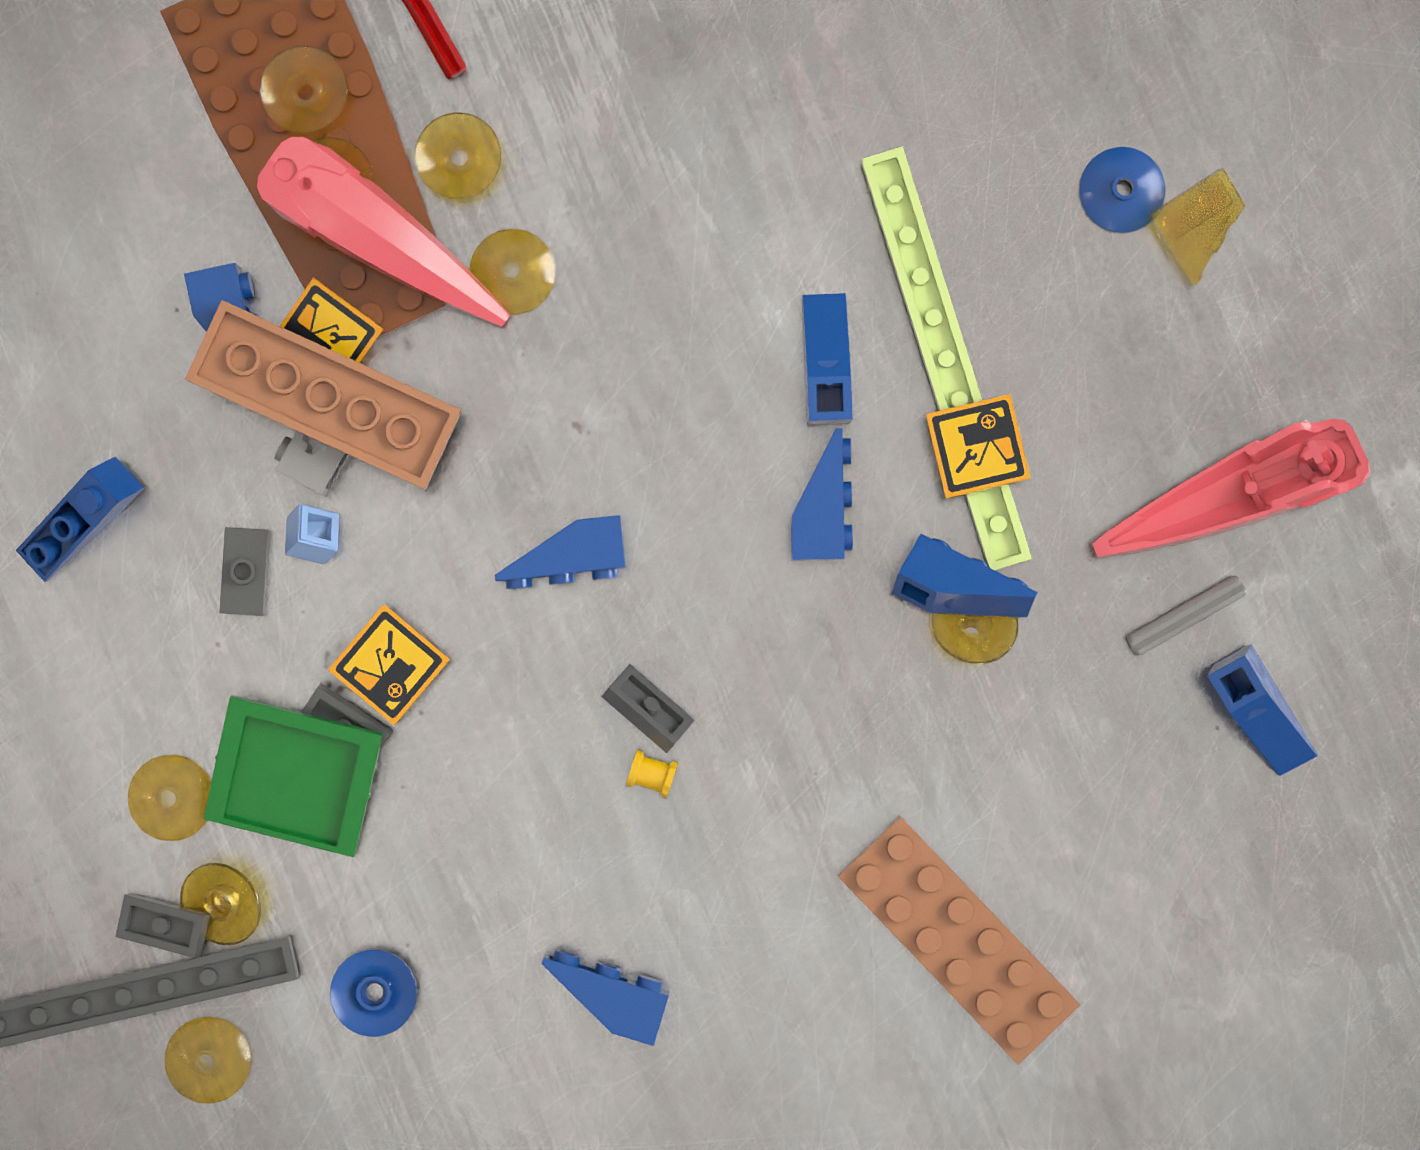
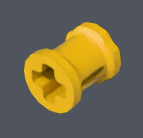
M637 749L625 786L632 788L634 785L651 789L659 792L661 798L667 799L678 762L671 761L667 764L646 757L643 751Z

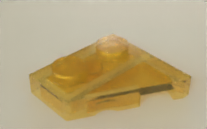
M1218 169L1147 216L1188 284L1194 286L1201 280L1203 276L1201 273L1214 252H1218L1226 239V232L1236 222L1246 205L1225 170Z

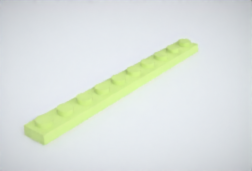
M903 146L861 159V165L938 410L982 401ZM1009 484L965 494L986 563L991 569L998 570L1032 559Z

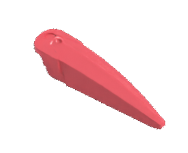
M290 137L280 143L258 175L257 189L261 198L280 217L312 237H320L327 244L413 290L474 317L503 327L510 314L502 304L432 233L373 181L361 177L358 169L331 148L305 137Z
M1329 419L1321 422H1308L1305 420L1285 427L1262 441L1255 440L1149 503L1107 531L1092 545L1097 557L1105 558L1162 548L1227 532L1301 506L1303 508L1314 506L1363 485L1369 477L1371 464L1354 429L1347 422L1340 419Z

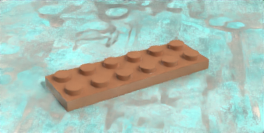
M223 300L219 304L185 377V380L424 490H426L462 412L457 407Z
M900 816L837 875L1018 1065L1080 1006L1075 998Z

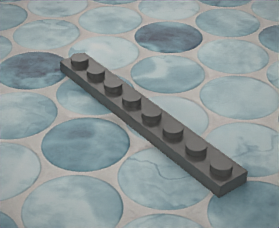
M281 937L197 958L172 962L0 1002V1048L297 980L300 976L291 937Z

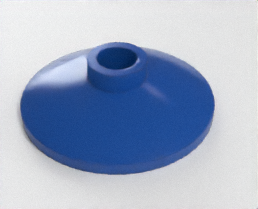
M1115 147L1101 152L1088 163L1080 179L1079 197L1085 213L1096 225L1114 233H1129L1145 227L1158 215L1165 199V181L1159 166L1150 156L1134 148ZM1121 180L1128 181L1132 186L1131 194L1121 195L1117 191V183Z
M379 949L360 951L347 958L335 972L330 987L331 1005L339 1021L352 1032L368 1037L384 1036L403 1026L413 1013L417 1001L416 980L409 966L395 954ZM376 983L383 988V996L381 998L373 999L368 995L370 984Z

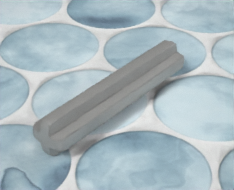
M1231 576L1129 634L1127 641L1136 655H1142L1246 595L1245 587L1237 576Z

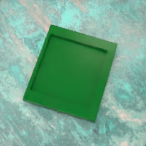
M231 695L218 753L215 756L216 762L203 819L354 858L368 799L371 797L370 790L383 733Z

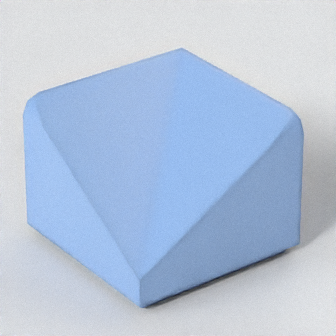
M299 503L287 517L285 555L320 564L327 563L338 551L339 513Z

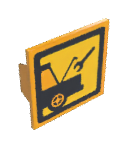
M315 277L312 278L280 325L284 329L358 363L362 361L383 331L382 327Z
M1011 394L926 414L945 498L1030 479Z
M383 604L328 671L395 726L450 659L388 606Z

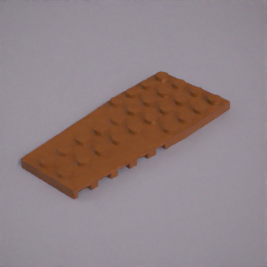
M183 0L161 10V15L215 132L303 288L306 289L312 278L315 277L382 327L383 331L377 339L449 307L344 254L327 244L320 237H312L280 217L261 198L257 189L258 175L280 143L290 137H305L335 151L358 169L361 177L373 181L436 237L373 60L346 1Z

